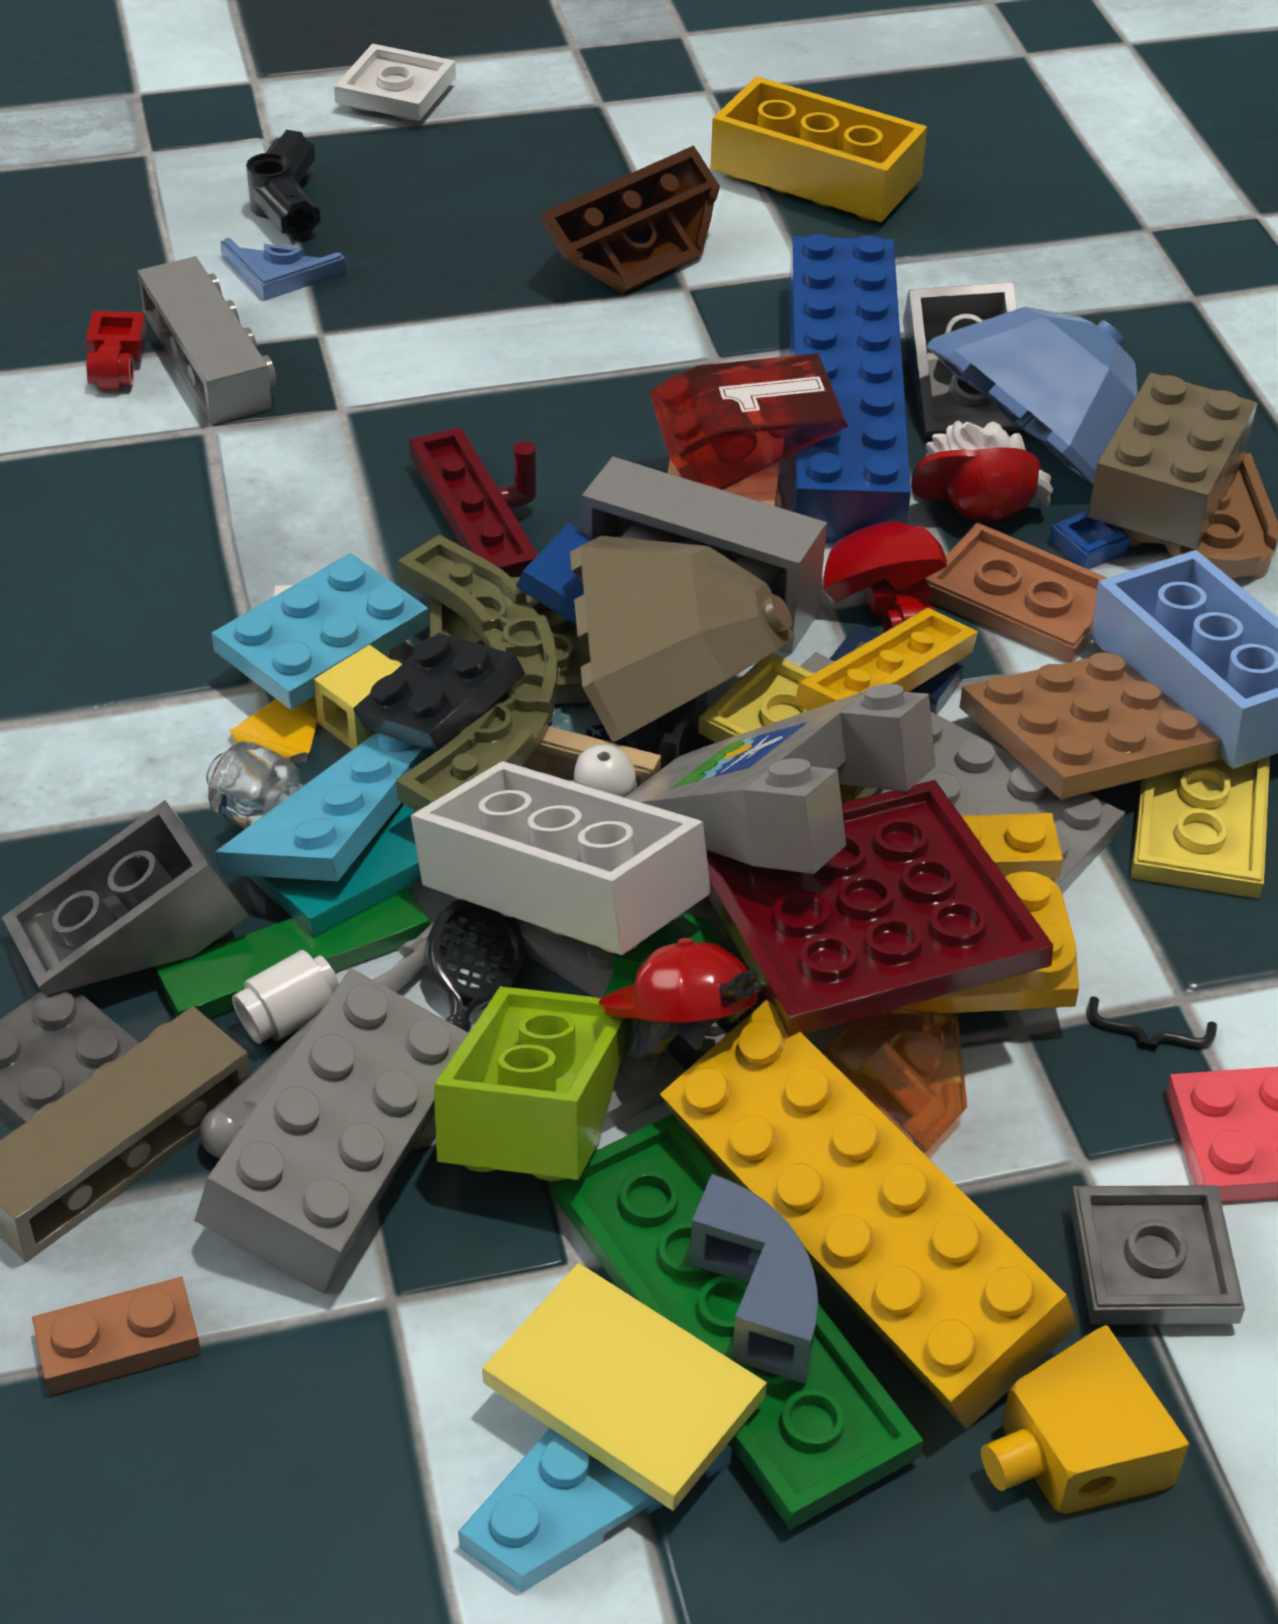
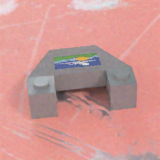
M879 684L869 687L863 692L683 754L624 798L703 821L706 850L752 866L814 874L846 846L840 785L907 792L936 767L929 694L904 692L903 687L897 684Z

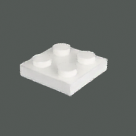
M372 43L334 86L335 103L352 106L362 112L376 111L394 115L400 120L420 121L456 78L455 60Z

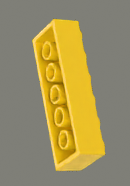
M768 999L660 1093L671 1113L688 1135L732 1182L748 1189L766 1201L789 1223L801 1240L812 1267L965 1430L1004 1396L1017 1380L1031 1371L1078 1327L1067 1294L801 1032L788 1038L775 1006Z

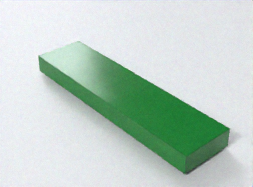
M408 887L315 937L294 917L201 950L195 956L155 967L157 980L175 1017H178L194 1006L204 1016L210 1018L235 1009L232 996L244 990V981L300 950L306 951L313 959L319 955L322 956L329 963L333 971L336 972L400 948L405 942L416 939L430 926V920Z

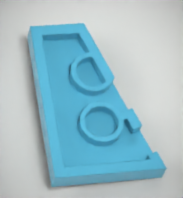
M549 1428L458 1531L459 1548L523 1593L604 1542V1534L642 1510L649 1515L662 1507L663 1504ZM727 1444L704 1472L707 1478L731 1464V1446Z

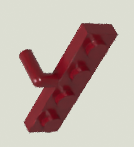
M461 427L409 439L410 457L460 545L502 569L510 577H520L523 570L538 554L510 508L529 504L536 498V446L528 441H521L514 445V484L497 488Z

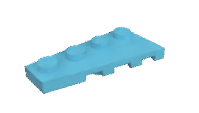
M376 732L216 850L215 854L220 873L225 875L339 881L402 803L397 799L396 780L430 757L435 751Z

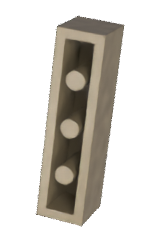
M192 1006L171 1022L158 1026L151 1032L148 1038L115 1061L102 1065L95 1071L92 1077L62 1098L43 1106L33 1118L0 1140V1238L27 1263L200 1136V1125L205 1115L251 1075L248 1052Z

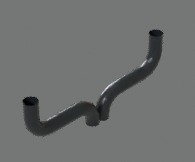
M1092 996L1089 999L1088 1016L1094 1024L1105 1029L1134 1035L1138 1039V1047L1143 1049L1148 1048L1154 1051L1160 1042L1203 1048L1213 1043L1216 1037L1217 1023L1211 1021L1207 1023L1206 1034L1201 1038L1172 1032H1159L1151 1036L1148 1041V1036L1139 1026L1100 1016L1098 1013L1099 998Z

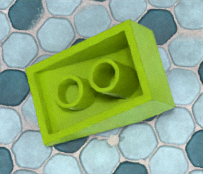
M500 986L434 1083L437 1162L463 1165L465 1168L476 1172H488L497 1169L533 1174L535 1177L545 1181L579 1180L598 1144L633 1018L606 1015L598 1003L602 999L599 997Z

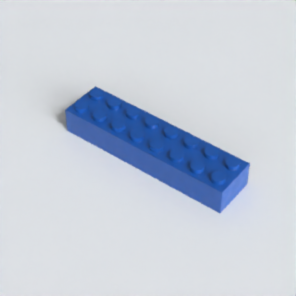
M812 234L807 237L792 236L789 278L790 380L820 377L825 391L790 394L792 512L827 522L825 543H836L841 538L871 525L889 521H900L907 524L911 487L894 240L881 239L876 236H862L859 238H832L824 234ZM810 379V380H816L817 383H818V386H819V388H817V389H821V387H820L819 382H818L817 379Z

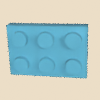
M349 553L213 631V648L217 654L292 710L315 696L314 678L370 644L384 654L429 627V608L358 557Z

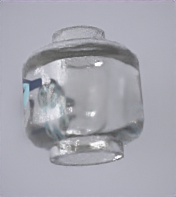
M242 741L230 747L226 752L217 755L211 762L206 774V782L208 784L207 796L210 808L221 818L243 829L248 828L303 787L298 767L289 758L256 742Z

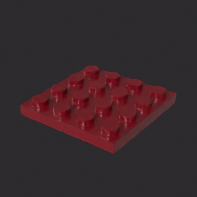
M936 780L916 784L907 792L892 790L842 803L846 846L814 874L752 866L706 850L711 894L708 897L748 968L758 972L757 981L761 986V991L765 998L775 1006L788 1038L798 1032L802 1034L1052 966L1053 943Z

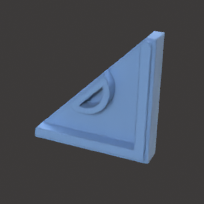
M230 238L220 241L222 257L264 301L346 273V260L339 252L322 258L304 256L303 249L264 244V250L241 248Z

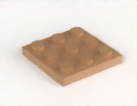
M1096 653L1087 659L1064 664H1047L1038 670L1011 676H994L985 682L963 686L961 690L959 708L1060 799L1217 761L1221 739L1197 721L1192 714L1186 712L1161 692L1156 685L1150 683L1135 671L1124 659L1114 653Z

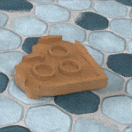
M1251 453L1245 454L1197 548L1199 553L1229 578L1246 577L1258 579L1264 577L1268 573L1270 562L1275 555L1278 545V521ZM1119 527L1131 537L1129 546H1138L1143 542L1164 544L1172 557L1196 550Z

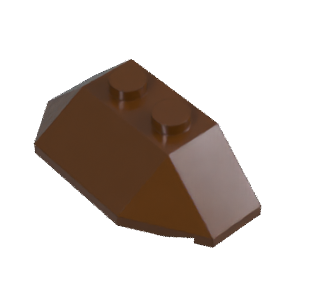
M693 145L541 213L538 219L565 261L624 294L682 267L702 255L712 218L714 202L717 200L720 185Z

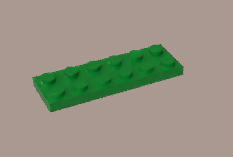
M673 1114L594 1151L579 1180L549 1181L550 1193L619 1289L732 1360L735 1316L749 1283L690 1265L692 1219L711 1175L721 1176ZM819 1304L811 1368L806 1384L735 1362L767 1382L764 1400L728 1444L732 1447L789 1530L921 1457L924 1440Z

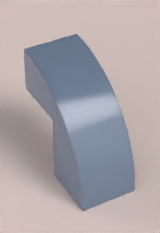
M712 1174L692 1219L690 1265L749 1283L735 1316L732 1361L806 1384L811 1368L818 1310L817 1285L809 1256L795 1231L772 1206L748 1189Z

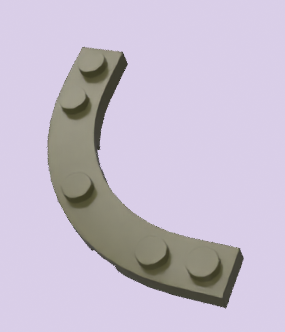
M437 535L398 560L399 580L459 614L481 636L486 646L516 654L525 675L473 723L464 728L459 735L396 780L397 799L415 811L429 805L501 761L522 766L543 739L552 719L557 700V653L554 637L546 617L537 614L535 609L526 601V593L516 587L517 582L502 569L441 535Z

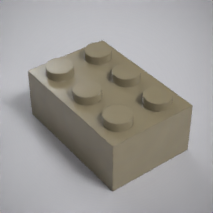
M1150 372L1097 463L1088 517L1197 550L1245 457L1257 402L1241 398L1230 391H1216L1187 383L1176 376H1162Z

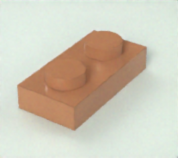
M182 1276L32 1316L49 1396L201 1354L199 1338Z

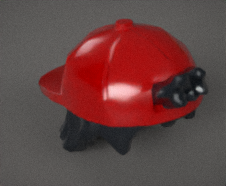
M682 938L678 940V943L663 946L651 953L638 969L633 985L608 994L598 1003L602 1011L608 1016L633 1018L631 1034L624 1047V1052L633 1059L647 1062L659 1058L660 1053L668 1049L669 1042L675 1037L683 1038L692 1048L698 1050L703 1046L704 1036L714 1023L725 1031L736 1026V1019L738 1017L740 1022H742L751 1014V1006L757 1002V992L761 991V986L757 981V971L754 969L747 971L744 964L736 956L719 945L693 942L691 938Z

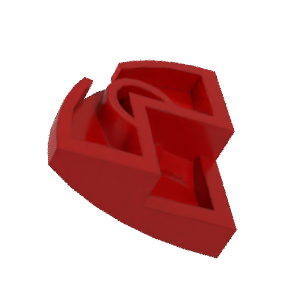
M900 521L878 523L857 530L835 543L826 562L823 589L836 603L884 578L897 592H900L946 568V556L937 539L920 525L912 526Z

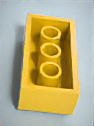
M756 76L712 118L710 169L728 174L735 180H747L770 187L777 193H789L812 200L819 206L834 207L854 213L864 220L882 222L922 178L928 127Z

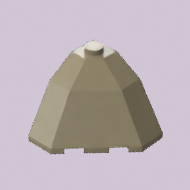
M600 536L570 551L571 571L580 578L584 589V594L574 599L577 635L583 642L589 641L590 662L581 666L582 687L612 742L627 736L725 682L796 638L791 629L793 625L792 617L785 602L778 595L772 594L767 583L709 546Z

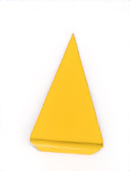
M315 696L292 710L277 699L273 700L232 730L229 729L232 744L293 763L306 762L318 723Z

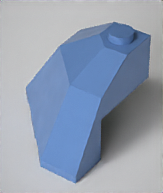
M1022 307L932 338L926 347L959 380L982 392L1016 427L1039 439L1073 474L1094 485L1097 463L1138 394L1135 361L1121 347L1126 342V339L1117 329L1104 320L1096 326L1094 323L1079 316Z

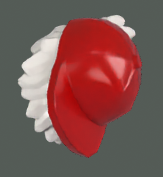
M956 421L953 425L948 426L946 434H934L932 436L933 442L926 444L928 453L917 464L912 473L911 489L914 495L922 499L949 501L960 517L978 522H996L1009 519L1026 508L1031 502L1049 507L1050 495L1053 492V488L1049 483L1051 476L1041 470L1038 458L1029 451H1026L1021 435L1015 433L1009 437L1001 425L993 421L984 428L969 422L963 424L960 421Z

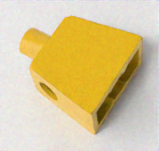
M1105 1325L1014 1383L1009 1389L1002 1420L1006 1436L981 1447V1458L989 1479L998 1490L1004 1491L1034 1478L1053 1509L1063 1514H1069L1175 1486L1189 1447V1442L1109 1327Z

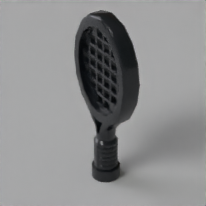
M463 899L453 901L438 914L426 939L425 962L431 981L444 996L450 1007V1016L446 1018V1021L469 1033L472 1028L470 1021L472 1015L476 1011L487 1007L499 987H515L525 965V941L521 934L519 923L514 917L504 916L500 912ZM472 917H481V921L472 919ZM485 919L493 923V925L485 923ZM458 921L466 923V928L457 925ZM470 926L478 927V932L471 930ZM443 929H450L451 933L443 932ZM483 929L490 931L491 936L483 934ZM455 931L464 934L463 938L455 936ZM495 934L504 936L503 940L495 938ZM468 936L476 938V943L467 940ZM441 938L449 940L448 945L441 943ZM480 941L489 942L488 947L481 945ZM453 942L461 944V948L453 947ZM493 944L501 946V951L493 949ZM465 946L474 949L473 953L465 951ZM506 948L510 950V954L505 953ZM440 949L446 951V954L442 955ZM478 951L486 953V958L477 955ZM450 953L459 955L458 960L449 957ZM490 956L499 957L498 962L491 960ZM463 957L471 959V964L463 962ZM503 959L510 961V966L503 964ZM475 962L484 964L483 968L475 966ZM447 964L456 966L455 971L448 969ZM488 966L497 968L496 973L487 970ZM460 968L469 970L468 975L460 973ZM501 970L508 972V975H501ZM473 972L480 974L481 979L472 977ZM485 978H492L494 979V982H487L485 981ZM460 979L466 981V985L458 982L457 980ZM470 983L478 985L479 988H470Z

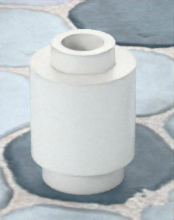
M300 950L244 981V990L233 995L232 1002L242 1025L256 1043L260 1044L269 1038L280 1041L301 1029L310 1019L319 1014L339 985L333 969L322 956L319 955L313 959L306 951Z

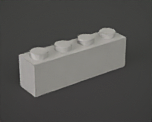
M197 256L137 270L145 317L211 425L272 410L270 388L277 384L273 363L268 355L261 356L259 353L256 339L250 327L243 328L240 324L238 312L233 301H225L216 275L214 273L208 274Z

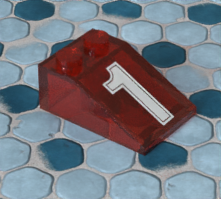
M818 353L697 365L682 374L666 379L661 385L649 390L669 458L681 477L720 490H724L848 427L824 363Z

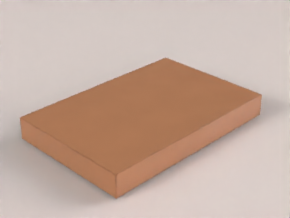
M976 523L946 555L947 567L926 578L931 589V603L1069 663L1075 661L1092 641L1091 635L1097 584L1099 580L1108 577L985 525Z

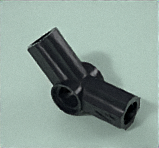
M286 129L281 137L274 140L266 153L257 154L247 161L246 171L251 211L259 217L269 218L282 234H288L296 241L310 237L312 230L321 220L319 207L299 186V182L315 160L314 144L304 137L302 132Z

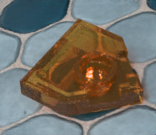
M896 1008L851 1021L821 1052L923 1153L927 1152L967 1108L957 1014Z

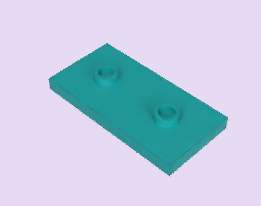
M401 803L339 881L248 877L290 916L296 917L309 933L315 937L422 881L411 815L417 811Z

